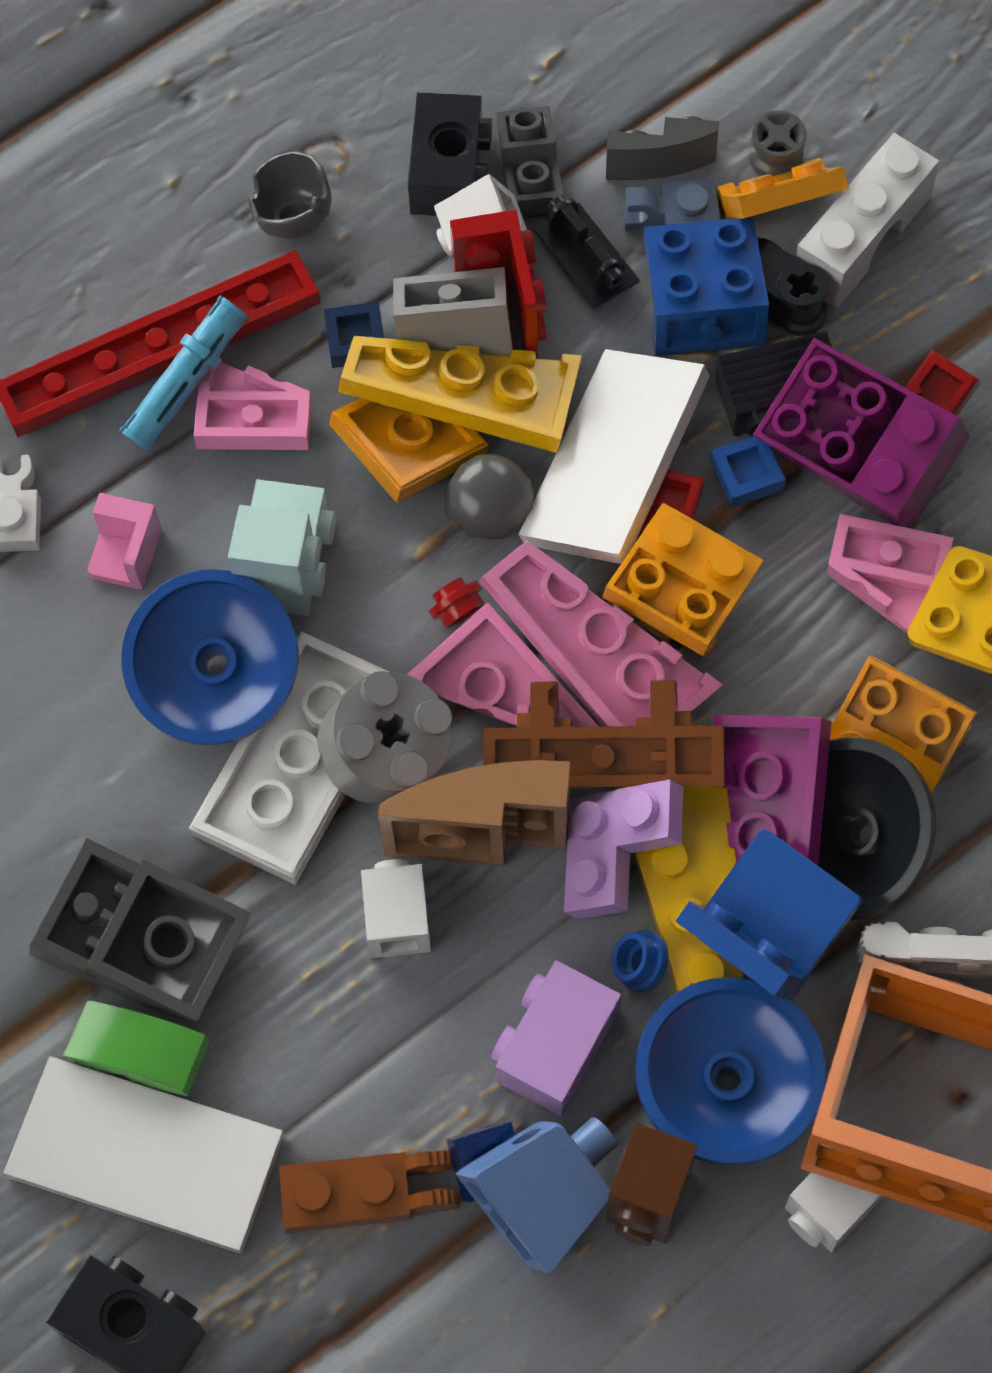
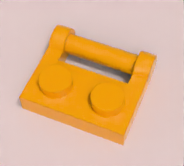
M815 158L803 162L802 165L792 167V171L772 176L768 174L739 182L740 186L736 187L732 182L716 186L720 213L723 218L744 219L849 189L844 167L826 168L824 159Z

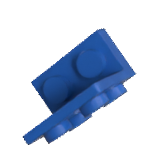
M753 218L711 220L648 226L644 228V244L654 304L653 345L655 356L765 345L769 302Z
M761 829L707 905L703 906L689 901L675 922L773 996L792 1000L861 905L862 899L858 894L767 829Z

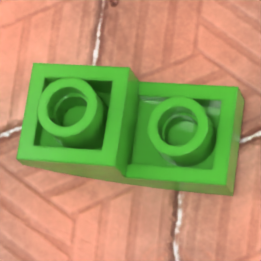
M87 1000L63 1056L73 1064L92 1070L123 1075L133 1083L158 1091L188 1096L211 1040L205 1034L157 1017Z

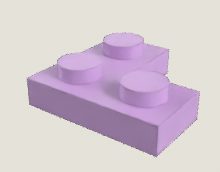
M668 779L570 798L564 913L576 919L628 911L630 853L682 844L683 786Z

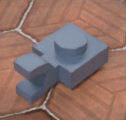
M715 179L661 181L659 195H656L652 189L646 187H626L627 205H623L625 230L641 229L648 226L720 220Z

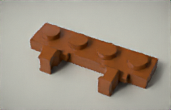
M650 680L651 717H636V726L572 727V718H559V683L557 681L530 682V713H517V727L483 728V765L531 760L570 761V787H632L668 779L681 786H726L725 725L692 726V711H678L677 681Z

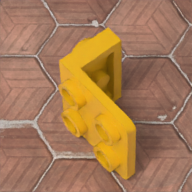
M956 546L949 550L908 628V639L912 646L992 674V556L963 546Z

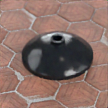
M840 738L830 740L818 866L861 897L862 903L849 921L867 919L879 915L898 904L913 890L923 876L935 844V806L923 776L901 753L887 745L869 739ZM870 825L872 836L866 844L862 845L860 832L865 826Z

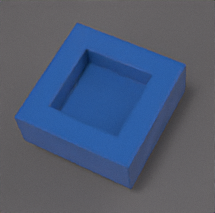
M754 436L711 450L710 463L731 508L784 490L786 479L771 447Z

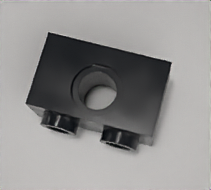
M417 92L408 175L410 214L437 216L434 208L436 204L488 175V164L480 163L481 151L491 150L492 118L482 117V96ZM457 154V156L454 157H446L445 155Z
M90 1255L46 1322L59 1335L120 1373H181L206 1333L201 1325L193 1319L198 1308L168 1289L159 1298L139 1286L145 1276L115 1256H112L106 1265ZM130 1307L145 1309L146 1321L140 1332L131 1337L116 1335L115 1323L122 1311Z

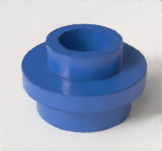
M640 930L636 933L624 935L616 944L612 954L614 974L631 990L647 992L653 989L662 980L668 967L669 954L667 944L661 935L649 930Z

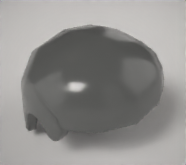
M296 151L276 155L259 166L253 173L254 196L248 198L249 206L254 220L266 234L286 239L296 238L314 232L329 214L332 203L330 184L323 167L313 155Z
M494 453L477 455L461 464L445 489V512L448 519H453L471 538L502 539L520 530L525 519L533 509V485L527 474L514 461Z

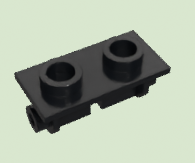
M558 195L548 203L547 210L550 212L548 219L533 227V231L593 309L640 282V279L579 202L572 198L567 199L564 195Z

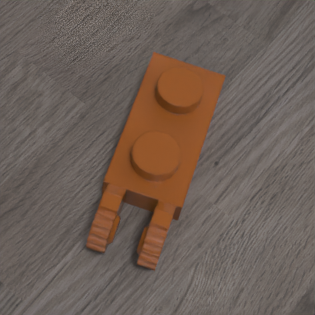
M435 1150L432 1152H417L406 1157L405 1153L401 1152L279 1166L285 1233H298L412 1220L411 1215L456 1209L461 1206L458 1190L439 1188L409 1195L408 1176L441 1174L457 1167L455 1152Z

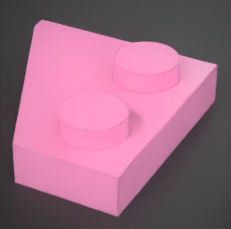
M222 362L216 370L211 367L198 383L194 425L196 450H309L312 407L310 391L287 381H275L269 377L268 373L249 365L245 371Z
M839 514L826 574L907 633L947 553L952 549L954 538Z

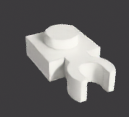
M22 455L21 468L14 475L3 474L4 467L0 459V552L39 551L41 498L38 490H28L35 480V469L29 455Z

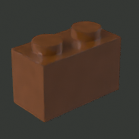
M635 1122L608 1195L606 1221L617 1225L614 1232L618 1236L643 1246H650L653 1239L666 1244L692 1173L697 1149L696 1144Z

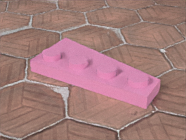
M528 540L484 574L479 581L601 727L636 726V717H651L650 680L677 681L678 711H693L723 685L707 672L705 674L701 673L682 659V654L665 641L659 642L632 622L634 619L616 605L612 607L588 589V585Z

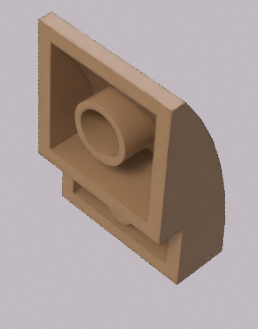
M531 760L471 767L438 776L405 789L379 803L378 820L385 856L504 866L506 844L566 849L570 802V761Z

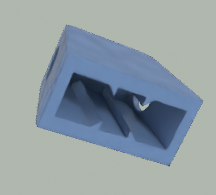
M591 1117L571 1136L559 1123L540 1121L464 1166L455 1175L526 1267L549 1274L556 1268L608 1202L610 1187L594 1166L617 1147V1141L608 1128L595 1117Z

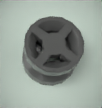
M780 110L771 111L760 116L754 123L749 154L750 163L755 172L760 176L768 174L775 176L792 171V167L801 165L806 141V129L799 117L790 112ZM783 147L786 149L785 151H779V152H778V151H773V150H771V149H782Z

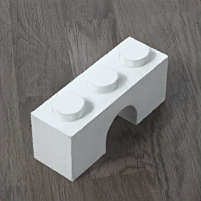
M896 133L890 136L848 185L849 189L843 191L797 246V258L818 267L825 273L828 279V293L824 301L836 309L869 272L872 256L887 231L891 228L901 234L931 198L939 160ZM811 280V291H812V290H813V281Z

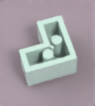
M256 479L251 506L239 505L228 553L231 573L247 576L266 587L289 614L308 616L312 596L321 597L323 592L326 564L325 562H319L322 545L332 544L336 526V512L328 510L325 489Z

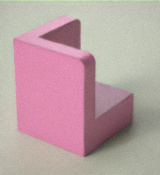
M99 493L93 515L100 534L87 569L89 576L95 580L142 590L162 533L155 505Z

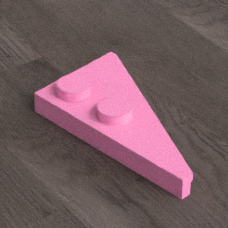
M488 602L407 674L425 683L438 697L514 727H517V713H530V682L557 681L559 683V718H572V727H599Z

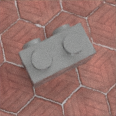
M505 267L393 278L394 321L398 340L426 342L430 350L450 351L456 349V345L479 346V354L511 355L513 349L512 317Z

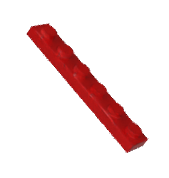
M291 251L0 379V403L17 438L163 374L182 349L183 345L180 344L182 338L186 333L190 336L194 333L220 295L237 306L249 317L228 344L320 304L319 291L297 251Z

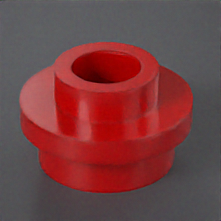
M462 577L446 584L432 595L437 604L429 610L433 620L440 618L446 629L457 625L485 605L479 595L482 587L478 581H473L466 585Z

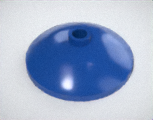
M218 569L198 570L179 575L151 592L137 608L129 622L121 653V666L125 686L139 712L154 727L166 735L195 745L231 743L250 736L264 727L278 714L286 703L295 684L299 664L297 635L288 613L279 600L257 581L244 575L232 574L231 571ZM213 657H226L227 665L221 673L211 674L208 672V663Z
M724 977L704 980L689 985L668 998L656 1010L647 1023L639 1042L635 1076L640 1101L656 1130L696 1144L695 1158L717 1165L740 1166L772 1158L789 1148L804 1134L816 1116L826 1081V1064L823 1048L815 1028L804 1012L792 1000L773 996L755 981ZM722 1073H731L738 1078L740 1085L734 1090L726 1091L718 1086L716 1078Z

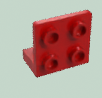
M516 209L450 220L453 272L505 267L507 288L512 291L523 348L526 351H535L536 359H538L537 341L546 340V327L543 312H546V300L542 279L535 278L533 264L536 263V254L531 230L521 231Z

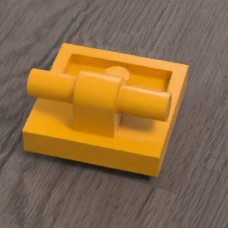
M662 503L606 585L602 598L639 619L638 626L667 643L674 639L707 659L718 641L717 635L755 579L764 560L669 505Z
M871 655L865 661L831 725L830 740L851 737L864 738L893 748L905 756L918 769L927 783L931 795H933L958 747H961L972 728L971 724L978 712Z

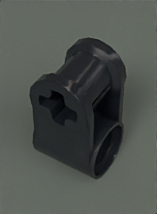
M757 237L769 302L768 321L795 336L817 333L827 320V306L824 300L828 293V279L825 273L818 267L810 265L784 251L773 241ZM811 280L813 281V290H812V291H811Z

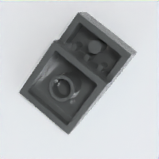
M86 838L30 943L29 955L117 995L197 1024L252 913L143 859L139 864Z

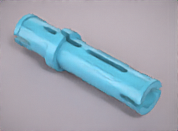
M220 295L191 336L186 333L180 341V344L183 345L182 349L119 431L149 452L159 435L183 406L211 367L216 370L222 362L219 358L220 354L249 317L237 306Z

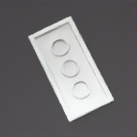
M605 349L533 502V509L525 519L518 534L523 543L528 540L537 548L621 564L636 542L710 377L705 365Z
M302 631L297 638L299 647L298 672L295 684L286 703L278 714L264 727L238 741L188 828L192 836L294 885L297 884L346 795L331 782L326 773L327 768L321 752L319 753L317 736L322 718L330 706L359 680L377 671L389 672Z
M49 1056L3 1174L9 1179L242 1254L285 1135L283 1130Z

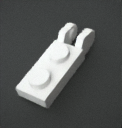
M878 922V924L871 923V926H866L865 931L861 933L862 938H860L859 950H857L856 954L859 956L858 962L862 963L865 954L893 964L897 962L906 968L931 976L992 979V930L982 933V936L957 935L955 929L948 927H928L922 929L920 934H909L898 922H886L884 925Z

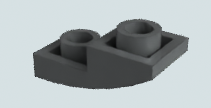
M549 106L496 112L506 188L515 195L522 216L550 213L547 210L548 203L554 197L564 194L558 168L556 139Z
M694 116L683 118L665 117L663 135L647 134L639 130H629L626 132L609 131L606 155V180L663 178L686 173L715 162L719 121L703 120Z

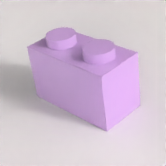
M555 960L546 976L537 973L530 982L521 1002V1006L527 1008L525 1015L517 1029L509 1025L504 1029L494 1047L491 1059L498 1062L495 1066L497 1083L562 1117L620 1012L621 994Z

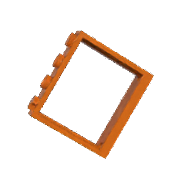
M864 954L800 1169L992 1232V1170L836 1120L867 1010L992 1050V995L966 987L954 980L937 978L906 968L897 962L893 964Z

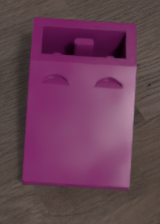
M816 338L810 343L753 433L755 438L859 506L892 525L911 529L970 438L958 416Z

